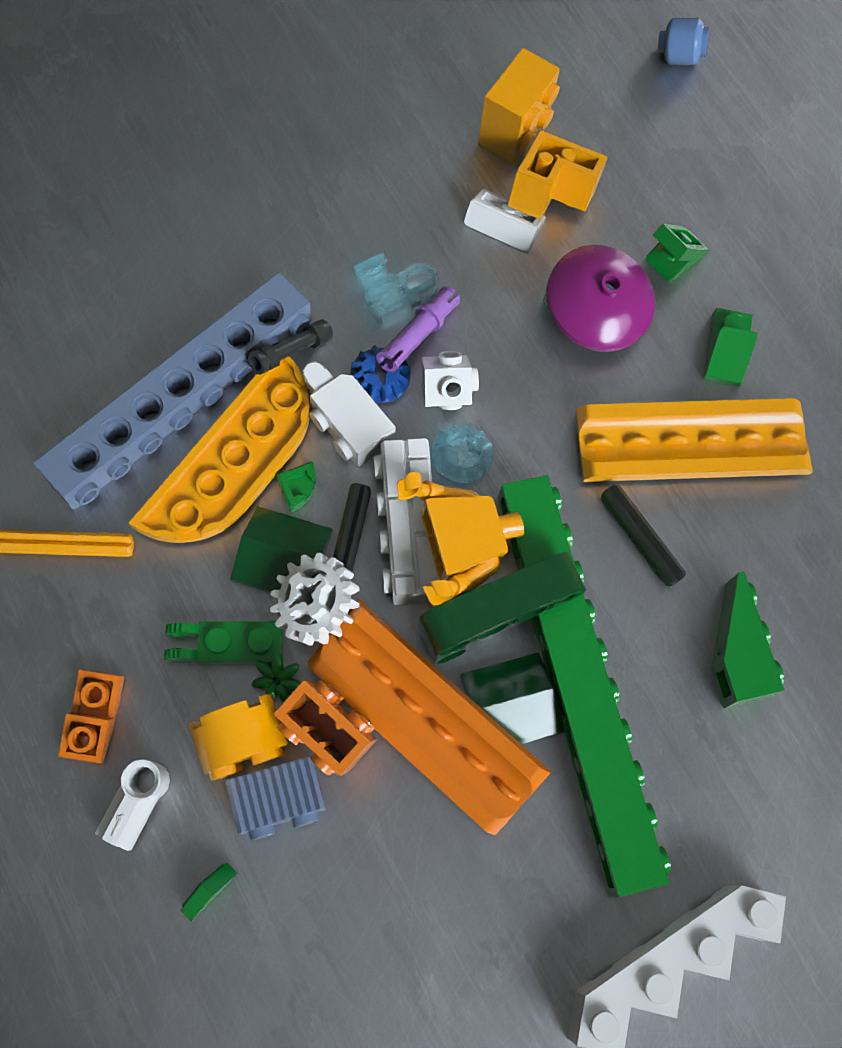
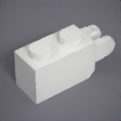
M316 361L315 363H307V366L302 371L310 396L312 411L309 415L313 423L321 432L327 430L334 438L333 445L336 451L345 461L351 459L357 468L361 467L371 460L374 455H378L381 452V443L383 441L395 440L396 427L353 375L341 374L334 379L329 371L324 369V365L322 366L320 363H316Z

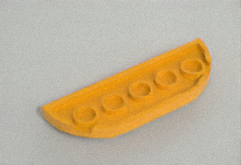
M290 356L281 360L279 366L261 375H255L129 521L132 529L159 541L170 543L194 542L212 537L224 531L247 511L300 446L308 428L310 419L308 389L300 368Z

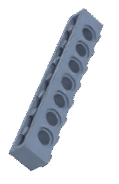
M280 272L33 462L34 466L73 510L80 505L92 502L98 496L100 489L107 483L123 477L130 470L131 464L141 456L151 454L157 450L166 436L174 430H181L187 426L192 420L193 415L204 406H211L216 403L222 396L223 391L234 382L238 383L246 379L252 371L248 360L250 353L268 344L275 346L292 336L302 333L303 328L312 321L310 302ZM267 319H275V320H277V321H276L275 323H273V324H264V323H263V322H264L265 320H267ZM240 341L248 342L244 347L233 346ZM208 365H219V367L213 371L204 370V368ZM179 388H190L185 394H173ZM150 411L159 412L153 419H143L144 415ZM120 435H128L127 439L123 443L117 445L112 444L113 440ZM87 460H96L91 468L80 470L82 464Z

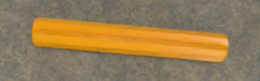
M0 529V553L129 557L132 556L134 550V538L129 533Z

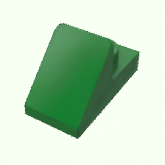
M662 223L653 234L659 242L646 256V261L666 281L670 282L704 257L709 249L685 226Z
M721 308L715 309L711 318L703 379L741 386L757 340V333L751 331L753 315Z

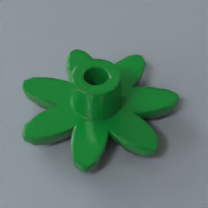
M279 653L273 656L271 666L263 661H257L256 668L263 676L253 680L251 685L259 689L267 688L265 695L271 694L273 700L278 695L284 703L291 695L289 690L294 691L301 684V682L292 678L299 670V664L293 663L283 668V660Z

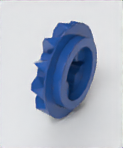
M374 344L370 350L365 352L360 350L358 357L351 364L350 375H353L375 403H386L399 398L407 390L410 383L411 370L406 360H404L395 372L386 373L385 383L382 385L377 374L371 373L375 372V366L378 363L376 359L377 354L384 348H378ZM386 357L380 365H383L389 358Z

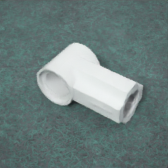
M144 759L135 760L128 764L123 770L121 785L95 834L114 846L131 851L156 802L168 790L170 777L166 767L161 763ZM149 768L155 775V782L148 792L143 793L137 786V778L142 770Z

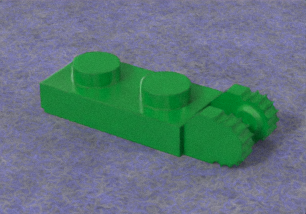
M199 621V624H166L165 635L173 638L198 637L197 650L188 648L164 650V660L173 663H197L199 666L256 665L257 661H263L268 665H272V659L276 653H279L282 657L283 630L276 627V621Z

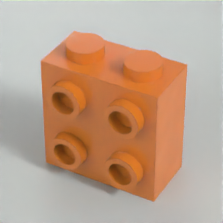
M303 680L273 714L281 721L277 728L293 744L298 745L299 742L306 744L314 752L310 757L311 761L325 774L330 776L332 773H337L339 776L348 773L378 740L371 733L376 727L358 710H352L350 713L339 704L344 697L326 681L323 683L319 680L316 683Z

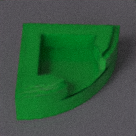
M313 461L276 474L290 513L303 507L311 498L316 485V472Z
M228 863L222 864L198 884L183 903V908L180 911L190 921L194 920L228 886L238 873Z

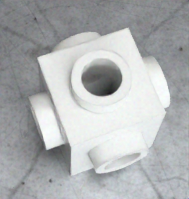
M444 351L439 353L437 357H422V395L425 407L439 406L444 410H456L461 408L462 405H472V391H478L479 378L478 369L472 368L467 355H462L457 351Z

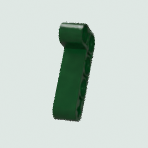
M563 552L429 609L419 617L418 628L434 664L439 665L464 654L469 650L471 644L579 597L587 589L568 552Z

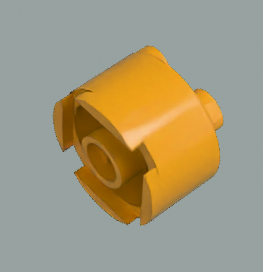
M271 694L258 696L260 702L249 706L247 700L203 715L199 717L200 722L191 721L188 723L203 774H209L211 781L245 771L243 762L250 759L253 765H257L286 755L283 747L288 745L286 737L277 728L281 721L273 715L277 709Z

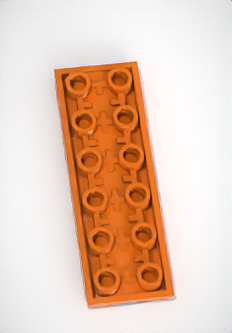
M360 599L356 602L360 603L359 608L350 609L348 615L354 620L353 623H341L342 636L338 637L332 633L329 635L328 644H321L307 663L310 670L323 682L326 681L344 697L343 700L354 711L358 710L376 727L375 730L484 831L496 835L548 777L551 770Z

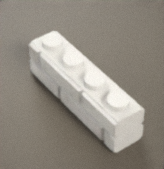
M426 438L407 439L406 441H383L381 443L380 455H374L373 461L375 479H383L384 491L376 493L378 516H386L387 530H379L381 555L389 554L390 569H382L384 594L392 593L394 605L430 603L422 586H432L430 582L439 579L420 514L425 501L420 500L418 496L407 500H399L397 492V482L404 479L410 472L420 473L422 482L426 480L432 482L429 442Z

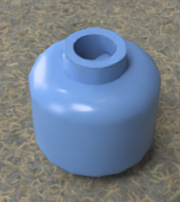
M672 18L667 25L666 31L659 32L658 53H664L666 63L671 66H694L698 64L701 57L707 56L709 27H704V23L700 18Z

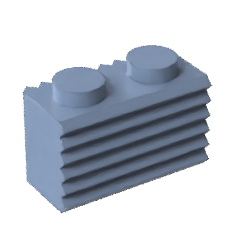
M311 756L226 780L238 834L244 835L249 833L250 840L253 841L276 834L275 825L292 820L293 827L297 828L319 821L318 812L325 811L326 807L315 765L310 759Z

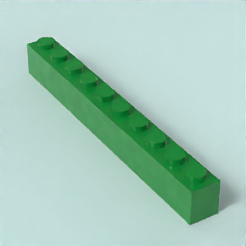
M544 475L503 484L497 498L502 515L518 512L524 525L523 536L509 539L517 570L524 569L559 553L568 552L584 583L581 564L578 560L574 561L570 547L573 545L570 527L567 523L563 524L559 510L562 508L560 493L557 487L551 486L549 476ZM584 594L563 605L531 618L544 665L555 688L564 728L563 734L609 897H622L670 884L667 873L671 872V865L665 848L658 846L654 829L658 827L657 817L651 803L645 802L641 786L645 784L643 770L638 760L633 761L628 744L632 743L631 730L627 720L620 718L616 705L620 700L619 690L614 678H608L604 664L608 659L607 650L602 638H596L592 624L596 621L595 610L591 600L585 599Z

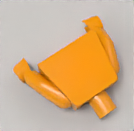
M410 472L404 479L397 482L399 500H407L418 496L420 500L425 501L420 514L439 580L431 581L432 586L422 587L429 602L434 606L474 590L495 575L500 569V561L508 552L506 540L524 535L521 515L515 512L498 516L494 499L490 496H480L476 491L442 486L427 480L422 482L421 474L418 472Z

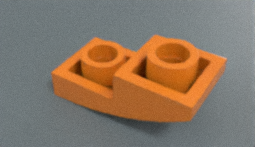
M80 669L78 671L72 710L65 715L58 757L100 764L104 762L119 708L125 675Z

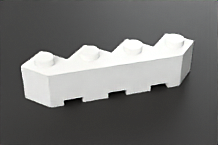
M746 886L722 887L700 906L685 913L665 927L663 932L644 945L638 946L593 981L590 980L575 991L567 1039L576 1046L583 1048H625L631 1007L677 1019L684 970L730 981L735 935L781 943L786 896Z

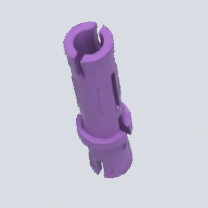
M443 286L428 303L421 304L416 309L415 317L377 354L376 359L378 363H381L386 357L389 358L381 366L384 370L390 373L395 372L431 332L438 331L443 326L444 318L460 303L459 295L448 301L456 292L453 288Z

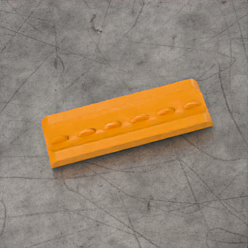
M795 398L587 404L576 408L575 411L583 482L808 475L813 472L805 437L801 403Z

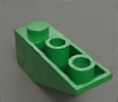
M744 571L739 572L726 583L711 668L724 708L769 698L785 691L783 687V669L780 663L774 660L769 645L771 641L769 628L760 619L756 607L757 593L753 584L748 582Z

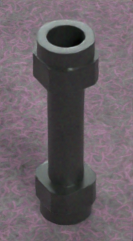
M320 319L304 327L302 333L275 346L268 344L250 353L248 360L251 368L255 373L261 375L279 366L281 360L309 346L314 349L330 341L333 338V330L326 320Z

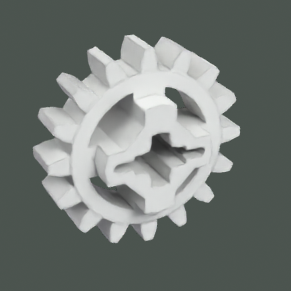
M317 553L314 559L307 555H302L301 566L298 567L290 562L287 564L290 574L287 577L277 576L276 579L282 586L280 590L271 591L270 595L278 599V604L273 605L270 608V612L280 616L275 625L286 631V637L295 641L299 640V642L308 646H312L314 641L325 645L328 644V633L340 637L343 635L340 628L341 623H353L354 620L348 615L349 609L359 608L360 603L352 600L351 595L357 593L360 589L358 585L350 581L354 574L349 569L343 567L344 564L334 557L328 558L322 553ZM314 620L318 622L312 625H302L304 622L311 624Z

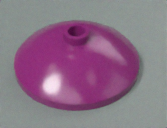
M586 245L573 249L557 262L547 281L546 302L554 323L567 338L586 349L612 352L629 347L640 339L653 320L655 294L648 275L632 257L616 248L604 245ZM605 283L610 284L614 290L607 288Z

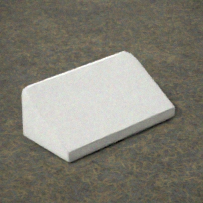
M484 188L481 189L470 201L464 224L521 251L527 252L545 222V215L538 219L531 215L523 214L516 209L508 207L509 199Z

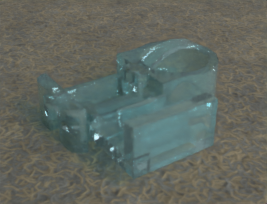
M383 252L353 266L354 275L360 280L365 290L363 294L365 305L376 324H382L381 316L409 303L411 309L428 303L438 293L439 276L432 266L427 263L412 264L406 270L396 274V281H394V272L389 274L385 267L387 259ZM421 273L431 277L415 288L409 289L407 287L408 279L415 274ZM433 286V288L431 289V291H429L428 293L420 294V293H423L424 291L430 289V288Z

